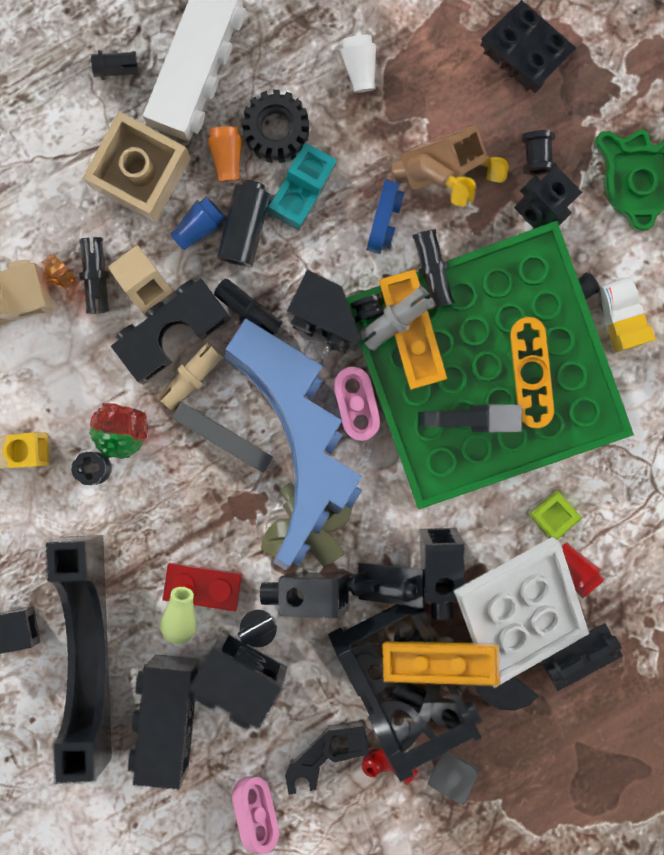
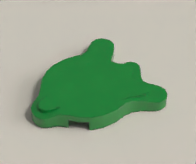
M644 129L634 132L627 138L618 137L611 131L600 132L595 138L594 145L605 163L603 179L605 196L613 209L627 219L633 230L645 232L653 227L657 216L664 211V140L658 145H653L650 142L649 133Z

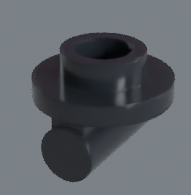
M256 609L248 612L242 618L239 627L240 631L237 634L244 646L248 644L252 647H264L273 641L278 627L274 617L269 612Z

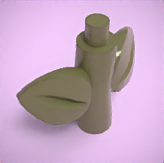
M292 482L279 490L286 500L283 507L289 518L279 519L274 522L262 539L261 548L263 551L275 558L286 537L293 511L295 487ZM344 506L340 513L336 514L325 507L324 511L330 514L319 533L311 530L304 542L310 546L309 550L323 568L346 554L329 532H335L347 524L352 508L349 509Z

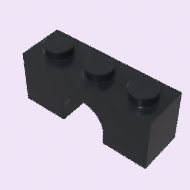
M202 278L196 282L193 279L188 280L175 291L177 296L166 305L163 301L157 303L145 313L146 320L136 327L130 324L116 334L115 338L117 341L111 345V348L138 383L145 384L173 363L165 353L162 344L164 334L169 328L180 324L187 325L203 340L231 319Z

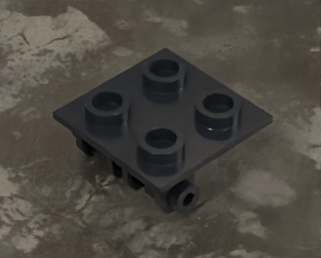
M523 0L482 37L480 44L485 49L483 54L488 55L497 64L504 59L500 68L504 70L508 64L511 65L512 69L508 76L512 77L518 72L515 80L525 88L524 90L527 92L531 90L535 94L544 85L545 80L576 49L571 42Z

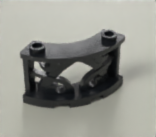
M394 605L345 631L340 627L329 633L328 636L336 656L357 696L361 697L369 714L368 718L387 760L399 781L402 782L413 776L412 770L473 738L475 742L480 740L482 737L476 725L481 723L482 720L472 701L464 703L455 684H446L454 700L446 698L438 700L441 684L428 683L426 696L419 714L411 706L400 701L380 703L377 696L387 688L390 682H384V675L379 680L372 679L369 675V669L371 666H378L380 668L379 661L376 658H383V643L386 642L383 630L408 618L413 628V636L407 640L400 637V629L398 628L394 634V642H421L422 639L424 642H433L426 629V626L432 623L424 608ZM377 633L379 644L352 647ZM446 709L453 710L458 715L461 724L436 736L428 726L431 717L437 724L448 725L442 720V713ZM397 710H403L412 717L414 722L410 726L407 719L404 718V723L401 726H396L392 722L393 713ZM422 732L430 739L405 752L419 738Z

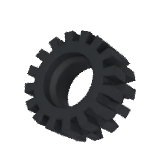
M273 89V94L270 95L267 94V91L261 92V98L258 100L256 97L251 99V106H246L244 110L245 117L242 119V128L247 146L250 150L254 151L255 156L259 159L264 157L266 162L273 163V160L285 163V158L290 157L291 160L296 158L297 152L301 150L304 143L309 139L310 128L307 110L302 107V102L298 98L294 100L292 93L287 91L285 95L280 94V90ZM281 114L289 120L291 128L286 137L280 140H272L264 135L262 124L269 115Z

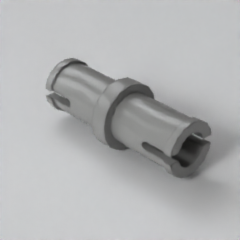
M419 286L397 305L390 304L384 309L385 314L365 329L363 328L359 331L362 340L365 338L369 339L365 342V345L370 350L375 351L397 332L404 333L407 331L412 321L435 306L432 298L428 300L425 298L429 293L422 286Z

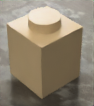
M139 245L108 266L124 292L143 314L173 292Z

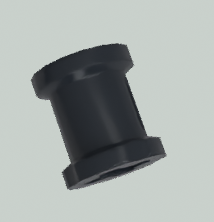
M537 130L522 134V142L526 144L527 163L523 167V173L526 175L548 174L557 166L553 162L552 141L555 140V132Z
M83 452L72 462L71 472L73 477L83 485H98L104 483L110 477L112 465L110 459L105 458L100 452ZM91 462L99 464V471H95L93 475L92 473L85 472V466L90 465Z

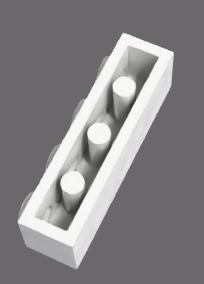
M188 0L143 114L148 127L190 142L193 132L199 133L205 118V112L202 111L207 98H213L218 86L219 78L215 76L220 64L225 65L231 54L232 43L229 42L234 29L240 30L245 18L246 9L243 8L242 0Z

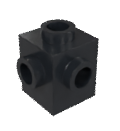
M555 166L541 180L535 175L520 190L524 197L514 208L534 229L554 221H558L560 225L572 214L568 207L583 192L558 166Z

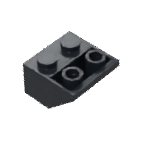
M307 269L287 309L288 318L292 321V328L311 338L314 333L325 337L326 345L341 353L346 354L348 349L355 352L359 345L360 336L342 286Z

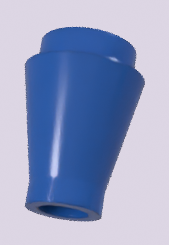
M206 196L201 201L196 200L170 235L183 250H186L192 244L222 228L220 224L226 217Z

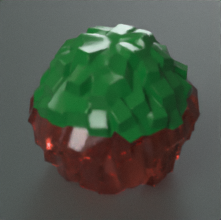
M103 403L101 408L93 412L90 420L89 434L91 435V440L95 443L96 449L105 458H130V456L140 450L143 441L149 437L146 413L115 403Z

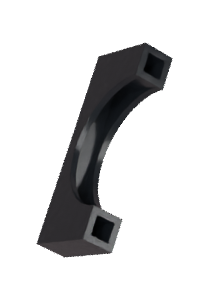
M66 536L46 542L47 582H51L56 587L62 603L68 657L64 714L60 731L53 743L54 784L95 782L112 759L104 536Z

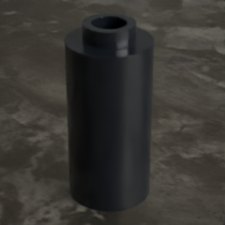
M244 180L243 185L236 184L234 186L217 254L219 260L242 267H253L271 196L270 193L264 191V184L253 180Z

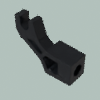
M471 405V411L418 412V427H471V432H522V405Z
M356 721L328 725V728L296 759L291 760L285 773L288 795L297 793L295 781L300 777H304L309 781L310 791L316 790L320 766L328 758L335 763L368 755L369 750L364 722ZM346 734L348 747L332 750V736L336 738L337 735Z

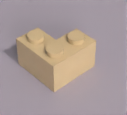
M19 260L9 263L7 270L0 271V325L54 311L43 268L35 263H30V260Z

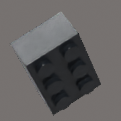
M222 631L192 682L189 691L195 694L194 699L199 704L212 710L217 706L230 713L228 718L236 725L244 729H250L253 726L259 730L283 688L287 666L248 644L244 646L241 640Z
M156 654L147 664H144L143 671H138L135 692L141 695L139 710H134L131 728L132 733H137L138 735L135 748L130 749L128 758V772H134L132 785L180 790L189 770L196 701L194 699L195 694L189 691V688L198 674L200 659Z

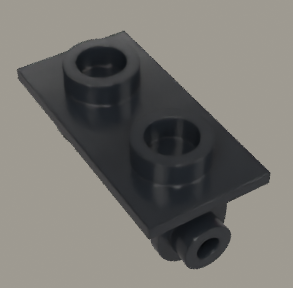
M359 562L358 573L354 574L353 577H348L346 581L347 591H350L354 596H358L359 600L419 608L425 607L424 569Z
M603 623L590 630L589 634L542 660V663L556 690L559 691L623 657L620 651L622 646L616 636H612L606 623Z

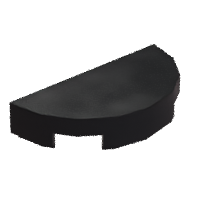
M515 676L495 688L492 685H474L477 693L484 701L499 710L515 711L529 706L539 697L536 692Z

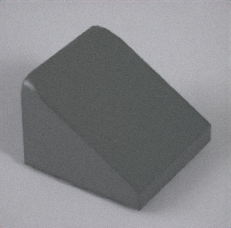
M446 752L439 756L427 784L455 802L465 805L478 777L479 769L476 764Z

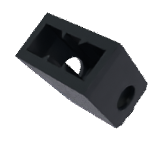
M457 528L419 529L421 569H424V600L427 603H431V618L435 620H450L454 618V602H458L454 590L464 586V543Z
M349 572L288 573L279 577V582H262L260 586L261 605H279L280 616L339 618L350 609L349 591L346 589ZM297 588L303 592L304 600L298 596Z

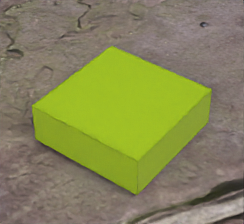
M558 490L553 491L528 513L549 539L553 537L556 540L582 519Z

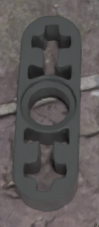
M180 402L171 417L263 473L273 459L272 455L183 402Z

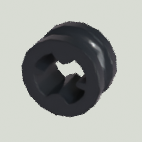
M382 294L368 296L350 304L351 309L357 311V316L354 317L356 323L385 314L384 309L386 307L381 305V301L384 299Z

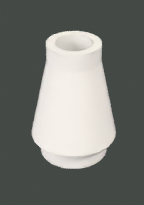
M357 35L343 39V49L340 52L351 79L354 93L375 90L376 44L372 43L371 35Z

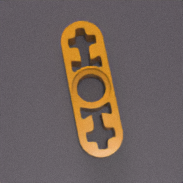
M526 317L518 320L510 332L517 405H522V423L531 428H541L549 424L554 415L546 330L539 320ZM524 325H530L531 331H538V337L532 340V350L541 349L542 357L531 355L522 359L518 358V351L526 352L525 341L517 338V333L523 331ZM528 362L539 364L543 370L542 379L536 384H528L521 377V369ZM544 386L546 394H537L539 406L546 407V414L540 415L539 422H534L532 416H526L525 408H529L532 405L531 395L523 397L522 389L537 390Z

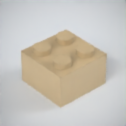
M118 111L83 179L97 192L157 222L191 157L185 146Z

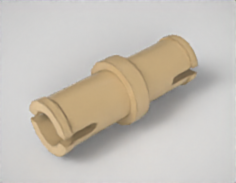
M206 341L205 345L186 366L184 364L180 365L177 369L179 373L161 393H158L157 398L174 412L180 402L195 387L199 389L204 384L202 380L220 360H223L224 356Z

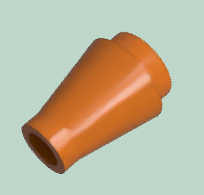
M223 126L210 128V138L206 140L217 172L218 182L240 180L239 170L243 136L239 135V127Z

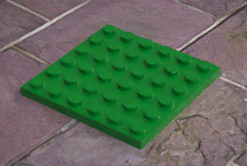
M558 221L447 261L449 269L446 270L455 303L427 310L447 380L410 390L395 335L381 344L375 351L370 350L365 345V342L369 340L368 338L362 340L360 337L359 344L418 510L634 435ZM416 272L420 286L427 291L424 276L420 277L419 272ZM380 285L346 298L358 334L360 330L365 329L379 317L356 323L354 317L357 316V311L351 309L350 304L368 296L383 295ZM383 299L381 305L386 307L385 300ZM526 317L535 318L543 324L546 330L554 415L549 424L541 428H531L522 423V432H471V427H418V412L471 411V405H517L510 332L518 320ZM524 325L523 331L517 333V338L523 339L526 343V352L518 351L519 359L531 355L542 357L541 349L532 350V340L537 338L539 334L538 331H531L530 325ZM528 362L523 365L521 377L526 383L536 384L542 379L543 370L539 364ZM544 386L537 390L522 389L523 397L531 395L532 405L529 408H525L526 416H532L534 422H539L540 415L546 414V407L539 406L537 394H546Z

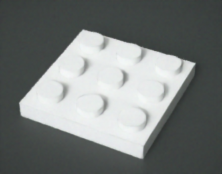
M553 537L454 590L473 643L499 644L500 684L589 634L561 544Z

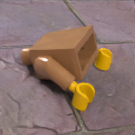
M473 124L423 142L401 153V160L392 164V173L395 180L400 182V184L409 181L413 190L433 184L443 189L449 187L452 189L451 203L464 207L467 205V200L470 202L474 201L476 186L471 178L459 176L475 167L479 169L482 165L488 167L486 173L487 180L502 183L507 178L509 164L504 158L487 156L477 124Z

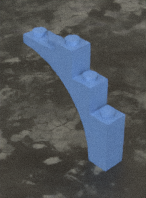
M245 319L225 349L224 360L247 376L267 398L283 426L291 449L295 475L294 506L286 537L273 562L282 569L287 570L291 563L297 566L300 565L310 548L309 545L304 543L311 530L319 533L330 514L324 511L325 507L336 514H339L344 506L349 509L353 507L362 492V489L357 487L362 476L323 453L325 450L331 454L342 437V434L337 431L342 420L305 398L307 396L313 399L320 388L323 380L318 376L323 366Z

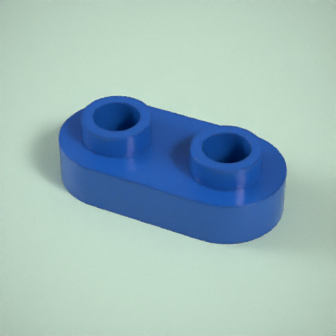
M385 179L366 251L381 254L382 247L390 249L395 227L388 226L392 212H400L405 194L404 191L398 190L400 182Z

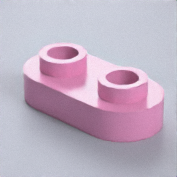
M345 368L338 373L334 381V391L342 425L350 438L357 441H365L372 438L380 426V417L371 380L368 374L360 368ZM356 380L359 383V390L356 393L347 392L345 389L347 381ZM359 415L365 416L368 420V426L362 430L357 429L354 425V419Z
M243 777L235 784L232 792V803L241 841L247 851L266 854L274 849L279 838V827L270 789L262 778Z

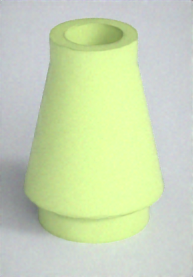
M177 587L171 591L170 600L159 624L164 639L173 644L188 642L197 630L193 604L194 594L189 588Z

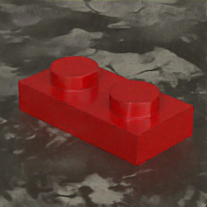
M169 562L162 601L170 600L171 591L174 588L186 587L194 594L193 604L195 606L236 612L243 573Z

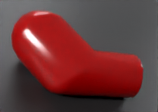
M383 749L371 750L368 755L363 757L362 771L367 776L376 777L377 774L392 771L395 774ZM416 768L412 770L413 776L402 781L405 785H408L417 776L418 770Z

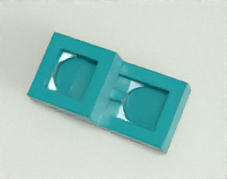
M305 142L288 169L286 179L268 206L267 213L300 230L326 185L337 160Z

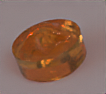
M49 254L41 262L45 267L44 277L51 285L64 287L68 290L77 282V278L54 254Z

